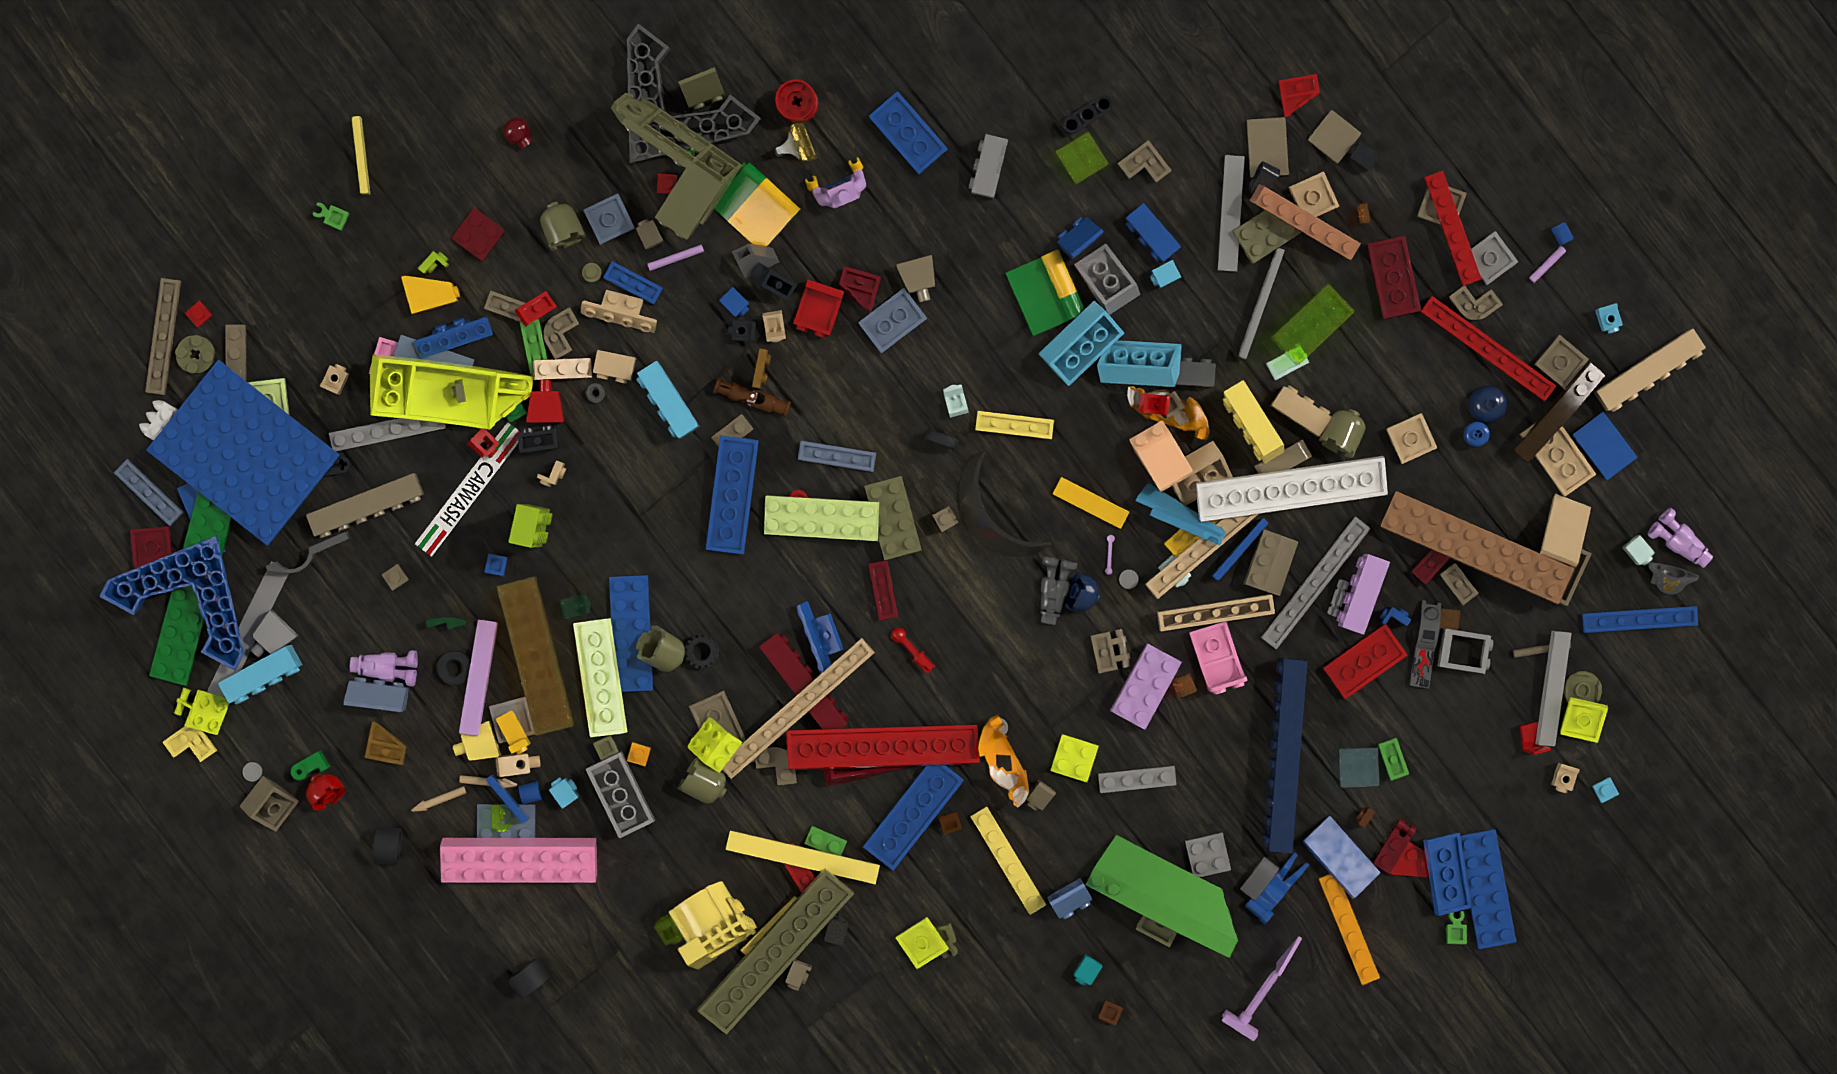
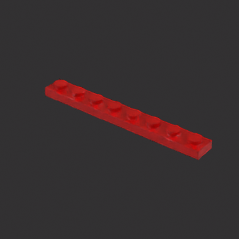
M1431 296L1420 311L1541 400L1546 401L1556 387L1551 381L1435 297Z

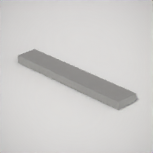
M1225 155L1218 271L1237 272L1239 242L1232 231L1240 226L1244 156Z
M1278 248L1274 252L1238 357L1245 360L1249 353L1285 251Z
M1551 632L1535 743L1537 745L1555 746L1571 640V633Z

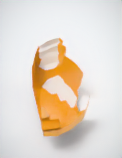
M1130 386L1128 387L1127 394L1129 405L1138 412L1140 393L1146 392L1140 387ZM1156 390L1147 394L1167 396L1170 393L1166 390ZM1191 397L1186 402L1181 400L1185 406L1181 411L1189 420V422L1181 426L1177 424L1173 416L1164 418L1161 414L1139 412L1145 418L1158 422L1163 421L1164 424L1180 428L1183 431L1194 430L1196 438L1206 440L1209 435L1208 420L1199 403Z
M999 715L990 718L984 726L978 750L980 757L985 755L989 764L991 778L1000 786L1009 790V799L1013 801L1016 807H1019L1025 802L1029 794L1027 774L1006 738L1007 736L1000 731L1004 724ZM996 755H1010L1012 770L1006 771L1003 767L998 769L996 766Z

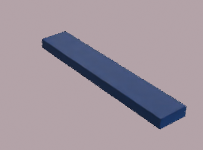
M1697 606L1582 614L1583 633L1698 625Z

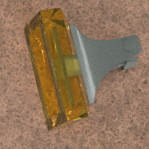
M804 123L791 125L787 141L774 149L778 157L788 153L795 155L803 162L817 159Z

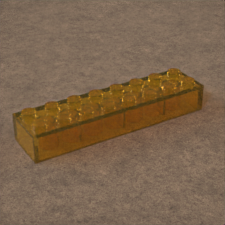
M537 577L497 586L535 736L574 726Z

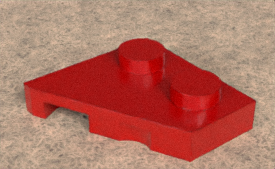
M1408 842L1390 874L1429 877L1425 851Z

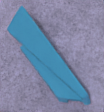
M1148 483L1138 495L1137 502L1152 508L1150 516L1217 545H1221L1226 533L1225 530L1211 521L1201 522L1198 513L1163 491L1160 492L1157 487Z

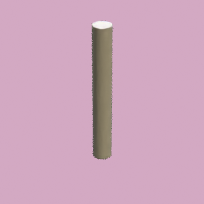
M1550 644L1513 650L1514 658L1549 652Z

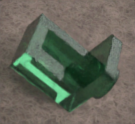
M586 594L558 600L562 619L590 613L591 603Z

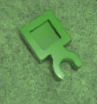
M317 203V206L322 208V212L320 214L313 212V215L317 218L325 217L323 223L342 231L350 213L332 205L328 210L324 204Z
M1454 912L1449 913L1448 917L1452 924L1446 925V944L1466 945L1467 925H1461V921L1464 919V912H1459L1458 919L1454 918Z

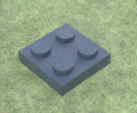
M618 193L584 209L600 245L635 229Z

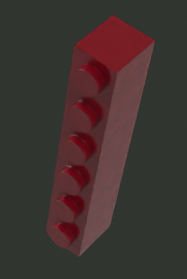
M777 632L759 647L797 696L814 681V678L811 676L813 671L807 664L803 665L799 659L802 657L796 649H790L787 645L790 643L787 637ZM830 694L820 700L809 712L823 730L842 729L848 724L846 721L848 717L842 709L840 711L837 710L834 706L836 701Z

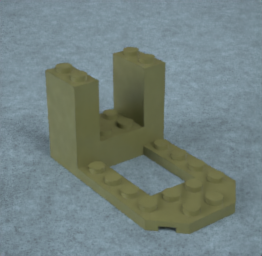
M625 93L611 107L621 124L629 132L636 133L642 137L641 139L645 143L652 144L658 148L657 150L662 155H668L674 159L675 164L686 168L655 218L662 226L669 227L675 231L674 233L678 237L687 240L699 223L703 225L708 220L742 167V164L648 99L641 97L639 100L633 99L634 96L632 94ZM655 121L661 129L668 130L674 134L673 136L678 141H684L691 150L699 154L694 157L649 125Z

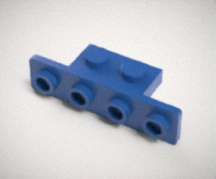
M462 317L454 320L453 324L447 326L446 324H440L436 326L435 330H432V335L414 341L419 358L423 359L491 336L493 332L487 317L471 322L469 318L464 320Z
M807 601L797 605V613L804 625L805 635L810 641L811 651L818 663V670L822 674L831 666L828 655L841 651L844 648L831 613L814 619Z

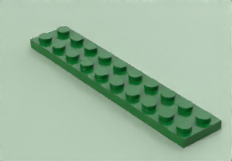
M199 491L183 549L217 535L221 554L223 555L232 517ZM192 585L180 587L171 592L149 675L184 686H188L205 623V618L202 617L198 605L199 601Z

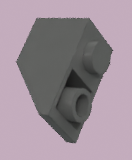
M749 243L732 251L745 279L751 276L758 262L767 267L779 263L774 249Z

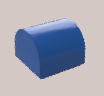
M1566 222L1551 229L1560 246L1574 238Z
M538 781L518 786L522 804L542 800Z

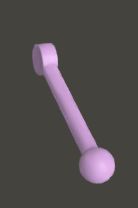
M1113 535L1107 537L1109 542L1107 568L1105 569L1107 575L1112 574V542L1115 540Z

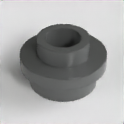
M591 384L586 390V396L591 402L598 403L604 399L605 389L600 384ZM595 389L599 391V395L597 397H594L592 395V392Z

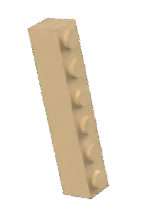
M1689 329L1594 391V394L1605 411L1612 410L1614 412L1622 407L1621 403L1625 400L1631 401L1639 396L1637 392L1644 389L1646 391L1653 387V382L1657 379L1662 381L1670 376L1669 372L1674 368L1679 370L1686 365L1685 361L1689 358L1694 360L1702 355L1701 351L1706 347L1695 330Z
M1268 594L1158 611L1157 618L1159 631L1275 614L1273 596Z

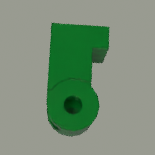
M320 750L295 764L291 769V775L296 780H302L308 777L311 771L319 768L322 772L329 768L330 765Z

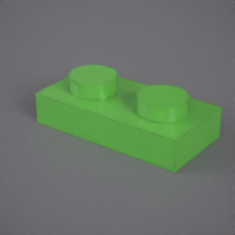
M1397 738L1379 743L1378 747L1390 780L1408 775L1409 772Z
M812 826L804 844L822 852L841 856L847 840Z

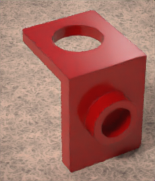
M1538 722L1520 726L1522 749L1534 755L1551 751V747L1535 744Z

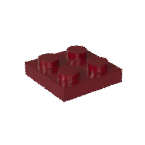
M473 208L452 239L481 261H484L505 233V230L476 208Z
M170 526L130 530L134 568L172 554Z

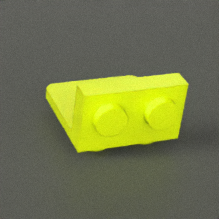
M709 717L691 739L688 748L704 764L720 773L743 742L727 732L713 718Z

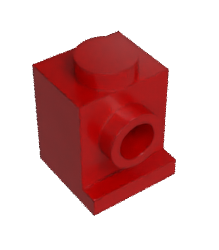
M483 428L467 443L483 460L487 456L491 458L498 451L496 447L500 444ZM480 444H485L486 449H484Z

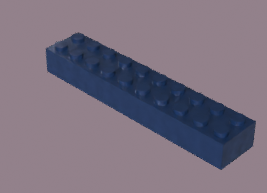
M1280 658V662H1277L1276 665L1279 681H1275V692L1278 693V696L1273 704L1276 719L1272 720V730H1274L1275 734L1270 742L1273 757L1269 758V769L1272 772L1267 780V788L1270 789V795L1266 796V807L1269 808L1268 815L1265 814L1264 818L1267 834H1263V845H1265L1269 852L1293 853L1308 662L1303 659Z

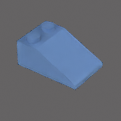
M1081 878L1047 897L1059 919L1062 917L1066 919L1072 916L1074 910L1079 907L1081 910L1091 904L1089 901L1093 900Z

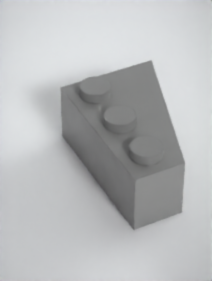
M986 134L985 139L980 140L978 151H981L980 159H975L973 169L977 171L975 178L971 177L969 188L972 189L971 194L994 199L1008 139Z

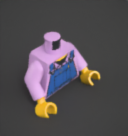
M858 157L855 164H852L851 160H849V165L854 172L852 175L821 188L815 176H812L814 180L812 182H808L807 179L805 180L808 190L812 191L821 206L837 208L860 197L861 191L866 187V181L862 171L863 165Z

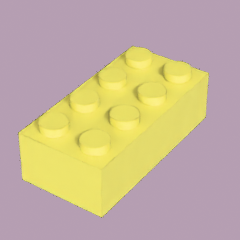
M1244 380L1224 391L1223 404L1228 413L1232 412L1234 414L1233 420L1238 429L1242 428L1244 430L1243 436L1248 445L1252 444L1254 446L1253 452L1256 458L1266 464L1283 454L1284 444Z

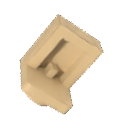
M782 310L763 313L766 340L780 342L782 339H786Z
M556 461L549 478L538 474L537 478L541 479L540 483L551 487V484L556 485L558 479H562L565 474V464Z

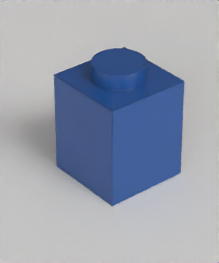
M733 287L719 300L735 317L738 315L742 317L749 310L747 307L749 303Z

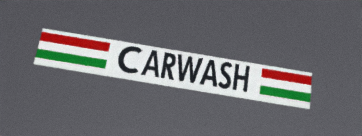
M507 422L495 438L500 443L496 447L498 451L491 458L487 456L484 460L482 458L478 460L415 545L432 557L518 444L517 434L522 432Z

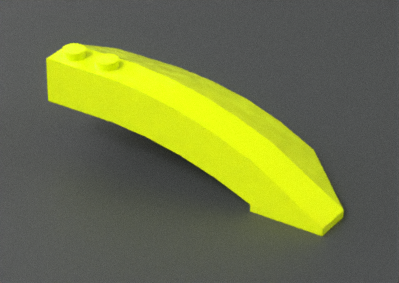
M373 354L370 371V415L432 421L490 430L497 421L512 412L520 402L530 397L534 377L469 365ZM462 379L466 402L458 403L457 397L453 398L452 386H455V380Z

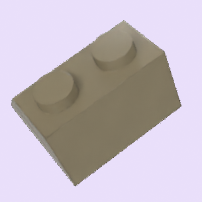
M262 776L240 807L250 818L277 831L299 801L277 783Z

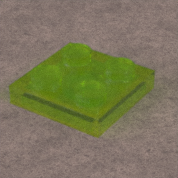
M1089 132L1056 151L1057 156L1075 185L1108 165L1107 160Z

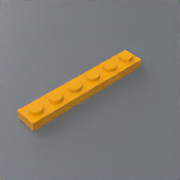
M1331 874L1318 878L1361 984L1364 985L1379 979V974L1344 889Z

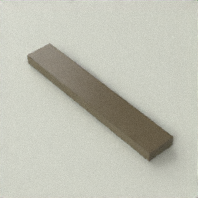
M161 278L145 390L147 393L166 395L181 281Z

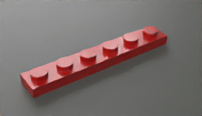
M1440 171L1424 177L1462 286L1481 280V275L1444 172Z

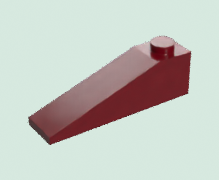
M905 766L823 769L826 785L831 786L901 770Z

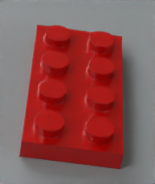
M1385 624L1328 663L1323 669L1343 698L1347 699L1405 658L1407 653Z

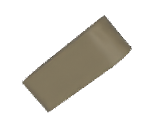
M1302 439L1285 448L1283 454L1264 464L1262 461L1254 467L1258 474L1289 470L1309 459L1312 455Z

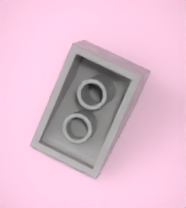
M1104 244L1074 264L1099 304L1109 315L1140 295L1136 282L1107 244Z

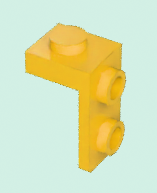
M511 710L496 718L501 731L510 745L508 748L511 754L516 752L519 755L528 750L526 746L531 743L514 711Z

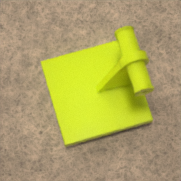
M183 688L180 698H177L176 702L178 703L174 713L181 716L184 706L190 708V712L184 726L218 735L229 706L226 697L198 690L192 704L187 701L191 690Z

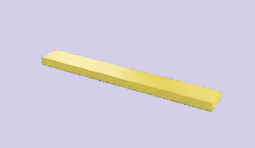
M731 830L726 850L820 872L826 868L833 875L876 884L880 865Z

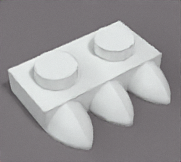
M153 401V406L158 412H146V416L151 424H139L144 435L152 440L158 436L178 411L177 408L164 401Z

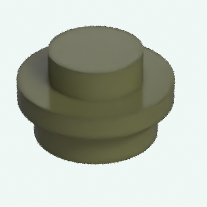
M595 263L586 264L582 270L583 278L588 282H596L601 277L600 267Z

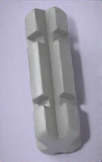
M1345 580L1338 581V589L1335 590L1331 601L1332 606L1328 610L1329 615L1338 616L1339 607L1343 603L1346 594L1345 590H1347L1349 582Z

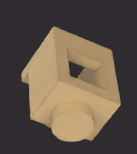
M335 364L334 367L330 365L320 387L340 395L349 373L345 372V367ZM334 374L338 376L336 382H333L331 379Z
M1558 763L1551 785L1556 786L1555 790L1567 793V790L1572 791L1580 769ZM1564 776H1568V777H1569V780H1568L1567 783H1564V782H1563V777H1564Z

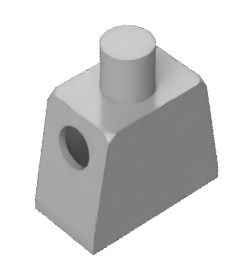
M270 610L253 633L252 637L257 643L250 650L257 657H260L265 650L272 654L294 640L298 634L273 610Z

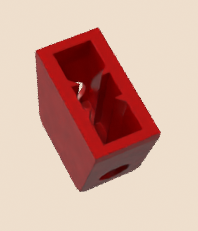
M540 380V391L531 392L526 419L527 423L565 422L560 392L551 391V380Z

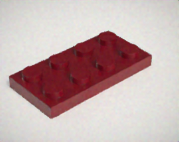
M1405 236L1367 244L1382 318L1386 319L1421 311Z

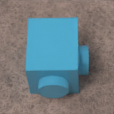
M558 778L551 783L552 788L549 791L562 809L579 797L575 791L577 786L571 779L568 781L567 778L563 780Z

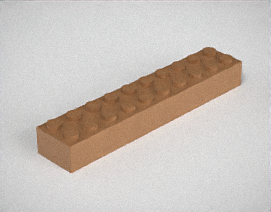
M1397 491L1380 526L1385 530L1559 605L1574 571V568Z

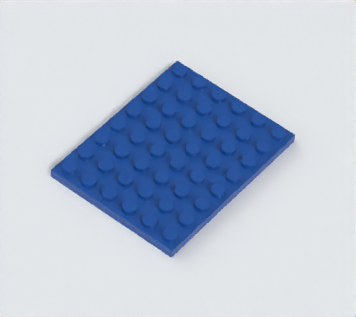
M219 359L147 448L150 454L267 546L270 545L340 457V454Z

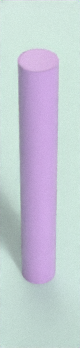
M702 244L648 263L649 270L651 271L704 252Z

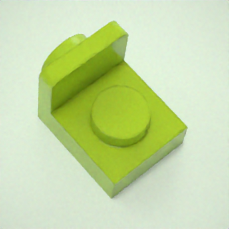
M433 251L418 269L424 274L427 272L432 273L438 266L436 264L437 261L448 267L449 264L446 262L448 258L440 251L438 254Z

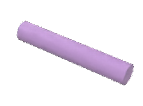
M1560 246L1529 279L1535 283L1566 250Z

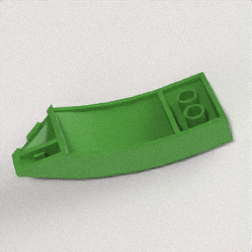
M1118 835L1115 836L1102 855L1086 883L1090 888L1229 958L1238 942L1222 888L1197 877Z

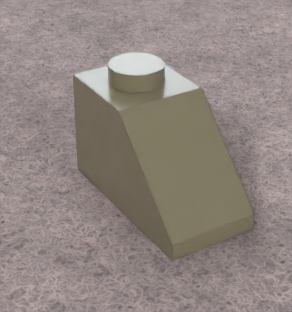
M1038 780L1026 798L1029 801L1027 805L1036 811L1038 808L1043 810L1056 792Z

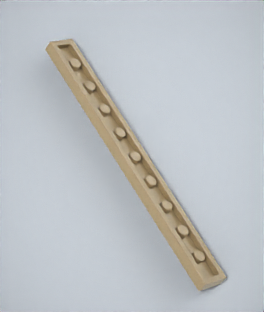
M861 638L742 743L724 766L723 770L732 779L875 652L865 640Z

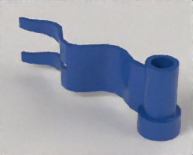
M1296 853L1277 872L1256 900L1251 898L1245 905L1249 911L1259 918L1258 921L1263 925L1273 916L1274 913L1271 910L1309 866L1306 862L1298 871L1283 882V878L1297 857Z

